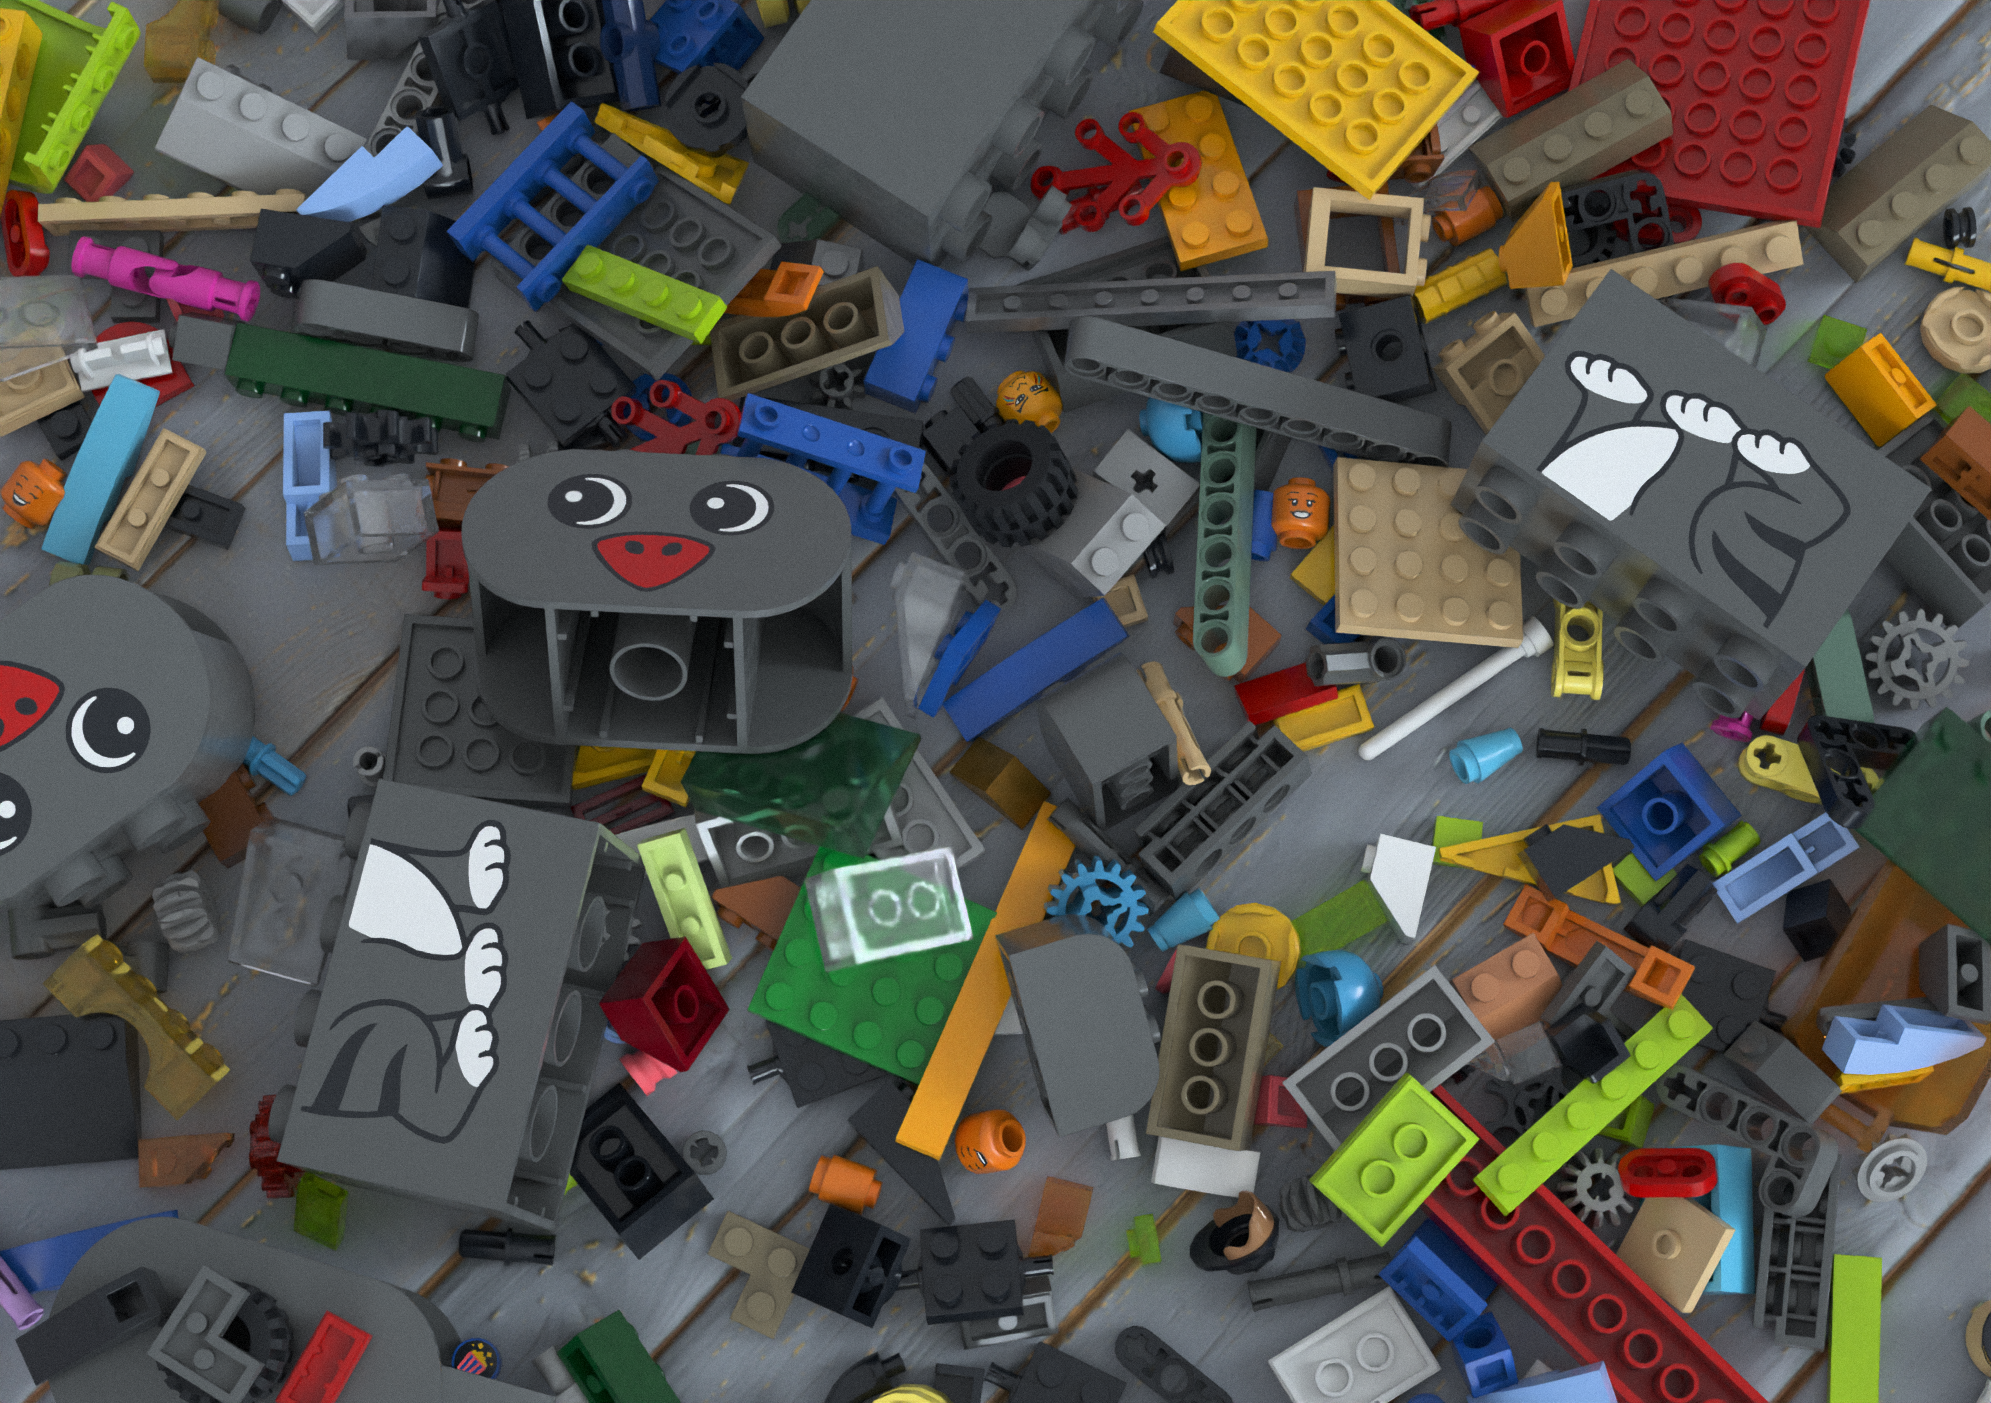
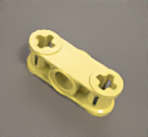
M1553 598L1555 628L1554 658L1551 670V696L1559 698L1562 693L1590 695L1592 700H1600L1603 687V611L1589 601L1582 608L1575 609ZM1571 625L1583 627L1586 629L1589 639L1581 642L1574 640L1568 634L1567 627Z
M1763 735L1755 738L1741 752L1738 758V769L1746 781L1781 792L1796 800L1823 805L1798 744L1774 736ZM1760 751L1766 753L1765 759L1770 763L1766 769L1759 767L1760 759L1755 757ZM1860 767L1875 799L1880 786L1878 776L1873 769Z

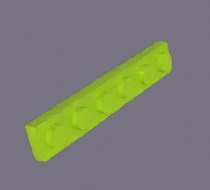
M1681 994L1673 1010L1664 1007L1624 1043L1631 1055L1628 1059L1597 1083L1592 1084L1586 1079L1580 1082L1480 1172L1473 1181L1504 1216H1507L1705 1037L1713 1027Z

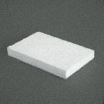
M1391 1286L1386 1287L1267 1361L1292 1403H1373L1376 1400L1380 1403H1388L1442 1369Z

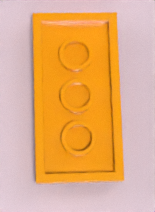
M1203 90L1128 111V113L1137 112L1141 114L1149 129L1169 145L1177 142H1186L1193 145L1202 159L1200 174L1194 183L1186 187L1172 186L1157 202L1180 271L1268 247V237L1217 95ZM1140 123L1131 125L1132 132L1139 128ZM1137 143L1142 160L1155 158L1143 146ZM1184 158L1174 162V164L1171 167L1180 166L1183 163Z

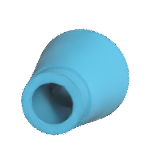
M1507 728L1458 741L1457 747L1450 750L1449 757L1456 775L1463 783L1468 784L1472 781L1480 783L1516 755L1522 753L1523 747L1515 730Z
M1198 888L1191 894L1186 891L1147 930L1161 951L1164 952L1170 947L1173 948L1178 944L1213 930L1211 925L1220 920V917L1201 889Z

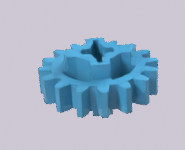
M1099 856L1093 857L1091 867H1085L1080 859L1074 860L1076 872L1073 874H1069L1061 869L1058 873L1063 880L1062 885L1049 884L1047 888L1056 899L1055 901L1044 903L1046 913L1056 915L1055 917L1078 914L1095 919L1110 932L1118 943L1122 942L1131 948L1134 943L1129 936L1132 930L1143 932L1145 929L1143 924L1137 919V916L1148 914L1149 911L1145 903L1137 902L1146 892L1142 885L1131 886L1136 879L1135 874L1129 869L1120 875L1121 865L1115 859L1105 868ZM1095 879L1111 881L1118 885L1119 888L1113 886L1106 889L1097 885ZM1078 887L1079 890L1073 903L1066 905L1071 893ZM1099 900L1102 904L1100 906L1101 914L1098 916H1093L1090 912L1092 911L1091 902ZM1125 912L1122 922L1114 929L1119 914Z

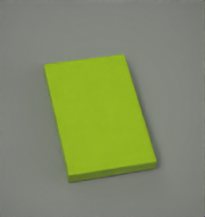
M1406 1072L1309 1181L1378 1245L1383 1247L1475 1145L1479 1138L1415 1078Z

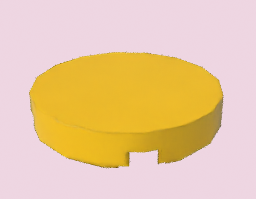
M1259 903L1236 905L1222 914L1220 920L1216 921L1212 926L1213 930L1209 931L1206 949L1281 961L1277 990L1289 982L1298 968L1301 956L1299 934L1290 919L1275 907Z

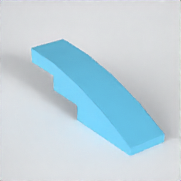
M121 374L115 375L73 463L64 486L65 495L54 511L41 548L42 550L72 563L90 564L103 523L109 521L113 516L125 478L133 475L160 394L159 390Z

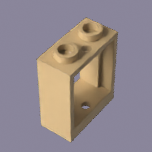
M1313 187L1309 207L1303 272L1335 271L1336 293L1391 299L1407 295L1413 297L1416 286H1424L1427 259L1419 258L1420 242H1428L1431 215L1423 214L1424 198L1375 193L1368 200L1357 191ZM1330 211L1408 219L1404 274L1325 266Z

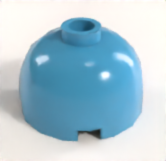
M1148 397L1146 409H1141L1139 415L1143 436H1149L1154 448L1169 460L1179 463H1201L1203 412Z
M1332 950L1305 955L1301 959L1306 964L1305 967L1298 968L1295 974L1297 1003L1303 1021L1308 1020L1312 1016L1314 1026L1318 1031L1310 1034L1322 1046L1329 1047L1380 1007V1000L1383 997L1382 982L1369 965L1356 954L1345 950Z

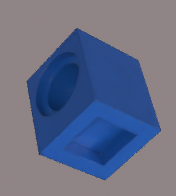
M1492 1311L1479 1315L1450 1342L1455 1363L1473 1399L1519 1383L1511 1348Z

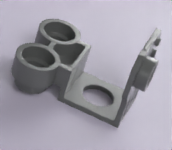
M1051 185L1030 215L1028 206L1008 192L992 193L982 209L993 217L992 223L978 248L992 258L1007 256L1029 271L1044 255L1063 225L1062 220L1072 204L1065 200L1066 194Z

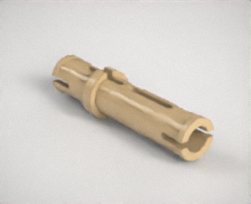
M1156 661L1147 662L1141 665L1147 678H1144L1141 670L1137 669L1136 671L1177 736L1178 770L1182 781L1187 785L1202 783L1204 779L1199 769L1208 778L1211 774V768L1206 762L1182 711L1183 700L1178 692L1175 693L1172 690L1162 664Z

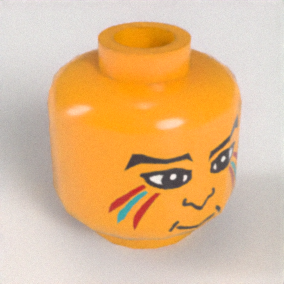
M1019 370L1010 374L1002 381L997 389L996 408L998 407L1000 410L999 414L1005 422L1009 419H1017L1021 425L1025 420L1034 421L1037 427L1043 425L1050 433H1053L1060 424L1059 417L1063 411L1061 398L1055 388L1040 372Z

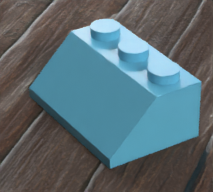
M1720 1144L1667 1147L1700 1148L1708 1151L1714 1157L1718 1174L1716 1186L1705 1195L1691 1198L1736 1229L1702 1295L1755 1294L1751 1148ZM1639 1197V1210L1645 1198Z

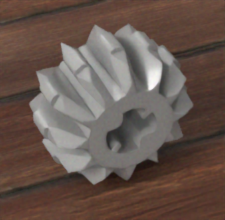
M193 870L185 873L180 871L166 876L167 879L156 883L152 894L155 902L153 908L158 917L157 923L162 928L163 937L168 939L170 947L175 951L178 950L180 953L191 950L195 952L207 948L208 944L217 942L222 928L219 922L220 914L216 908V901L211 894V888L206 885L204 877Z
M1602 1148L1593 1149L1591 1162L1582 1151L1574 1154L1577 1168L1565 1164L1560 1169V1172L1570 1179L1571 1182H1560L1555 1185L1557 1192L1570 1193L1571 1198L1562 1203L1568 1209L1576 1206L1578 1211L1575 1216L1582 1222L1590 1214V1226L1595 1231L1602 1228L1603 1216L1612 1227H1615L1621 1223L1617 1210L1625 1214H1630L1634 1210V1206L1623 1198V1196L1632 1195L1623 1190L1619 1173L1616 1169L1622 1156L1614 1153L1605 1164ZM1590 1177H1595V1183L1603 1180L1606 1184L1607 1190L1602 1193L1603 1202L1599 1201V1195L1593 1198L1589 1196L1587 1189L1593 1185Z

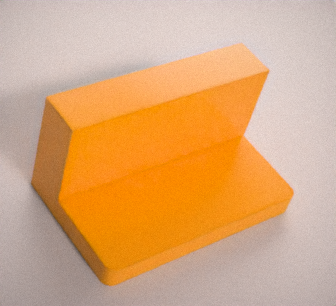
M1882 333L1861 345L1824 376L1825 380L1879 447L1937 406Z

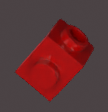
M429 527L426 530V576L422 580V591L434 592V597L440 599L461 598L462 593H468L470 590L468 565L462 547L461 528Z

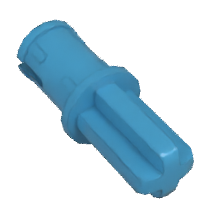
M252 735L251 744L243 761L249 767V773L253 776L261 775L289 796L298 793L307 779L306 774L276 753L275 745L272 743L265 745Z

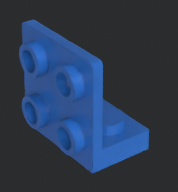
M666 0L650 19L657 27L660 35L659 52L653 60L675 71L678 75L690 67L696 65L700 68L714 66L713 63H723L738 71L765 39L742 7L731 0Z
M1430 1218L1425 1219L1378 1274L1448 1342H1451L1483 1312L1488 1305L1485 1300L1498 1285Z

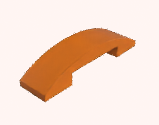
M781 261L777 270L760 269L727 305L728 308L724 313L753 317H781L807 310L824 271L821 266Z
M1525 884L1503 923L1505 928L1521 938L1534 933L1545 952L1577 968L1596 941L1602 943L1637 971L1623 991L1672 1010L1695 970L1693 965L1652 945L1649 949L1569 910L1566 903L1556 898L1548 902L1541 891Z

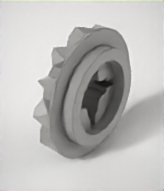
M1888 1133L1883 1143L1879 1144L1872 1141V1150L1869 1153L1858 1155L1860 1166L1856 1167L1852 1173L1857 1181L1856 1187L1867 1199L1875 1202L1893 1201L1909 1193L1920 1182L1927 1167V1153L1919 1141L1914 1140L1907 1133L1900 1137ZM1894 1161L1900 1166V1168L1893 1166L1886 1167L1883 1171L1881 1170L1884 1164H1892Z

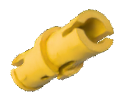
M1914 237L1904 265L1917 267L1943 276V281L1950 284L1955 280L1991 293V263L1965 255L1962 248L1955 247L1954 250H1950ZM1938 258L1962 267L1972 269L1974 271L1970 273L1958 269L1956 267H1952L1943 263L1933 261V259Z

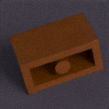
M242 763L237 772L234 771L217 791L199 802V805L211 821L208 827L203 830V833L219 862L228 869L277 841L272 829L279 826L278 822L265 801L257 805L249 790L256 787V783L244 763Z

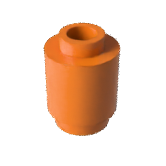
M1474 186L1436 205V216L1432 218V225L1442 242L1449 241L1453 246H1458L1495 227L1496 221L1503 217V210L1498 197L1489 186H1484L1480 189Z
M821 1155L814 1170L809 1191L818 1194V1200L831 1203L862 1215L865 1207L875 1208L883 1182L876 1180L877 1169L838 1155H834L832 1158Z

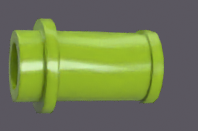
M1741 820L1714 844L1707 842L1702 847L1703 852L1699 854V860L1706 871L1712 876L1726 875L1732 871V864L1761 843L1760 837L1749 823Z

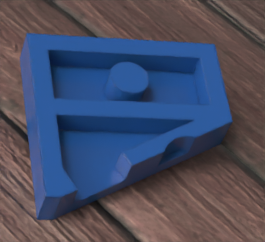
M985 600L974 614L968 610L964 613L953 634L955 637L949 633L944 637L934 655V658L940 662L918 709L933 718L937 715L951 684L955 686L958 684L973 659L985 644L1001 608Z

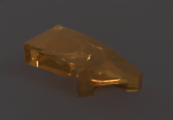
M235 1133L196 1134L138 1140L139 1188L191 1184L194 1179L206 1180L212 1172L210 1165L224 1147L230 1148L235 1141Z
M1047 1176L1028 1257L1050 1254L1053 1257L1061 1251L1065 1252L1075 1246L1076 1240L1080 1239L1083 1234L1094 1187Z

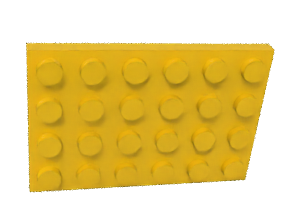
M1178 0L1156 23L1153 33L1368 200L1384 185L1474 82L1479 73L1387 0Z

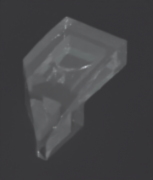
M1460 170L1438 174L1412 192L1408 197L1424 198L1423 214L1431 215V220L1435 215V211H1466L1481 186L1478 170ZM1393 218V225L1408 226V219Z
M1544 1021L1534 1023L1497 1040L1494 1039L1495 1043L1466 1064L1489 1073L1498 1079L1514 1084H1520L1563 1066L1557 1051L1545 1032L1547 1026Z

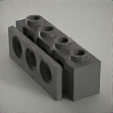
M1251 721L1246 723L1206 761L1211 768V774L1208 778L1199 769L1204 779L1202 783L1196 785L1183 783L1134 830L1143 848L1139 856L1145 871L1176 901L1186 891L1189 892L1312 775L1308 756L1275 725L1259 739L1256 726Z
M1802 1150L1805 1160L1814 1153V1151ZM1838 1154L1837 1161L1821 1197L1811 1213L1803 1217L1791 1216V1219H1782V1213L1764 1208L1753 1326L1754 1329L1764 1330L1765 1322L1776 1323L1775 1346L1824 1352L1842 1154ZM1781 1227L1790 1228L1786 1268L1777 1267ZM1776 1275L1785 1276L1782 1316H1773Z

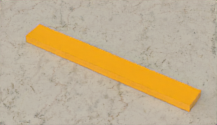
M1046 801L1043 802L997 906L995 911L997 915L990 922L896 1136L895 1142L939 1161L1012 995L995 935L1044 921L1047 914L1044 909V903L1053 901L1054 898L1047 888L1049 884L1059 886L1062 879L1058 872L1061 869L1066 871L1076 848L1063 832L1047 820L1058 806Z

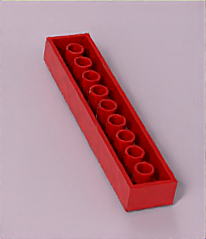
M1441 1085L1430 1092L1470 1129L1479 1140L1422 1202L1419 1208L1581 1366L1604 1361L1619 1403H1769L1543 1184L1512 1212L1504 1216L1473 1179L1502 1154L1506 1148Z

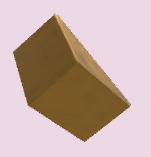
M979 736L949 772L1021 830L1027 826L1039 811L1043 802L1047 801L1051 796V792L1016 756Z

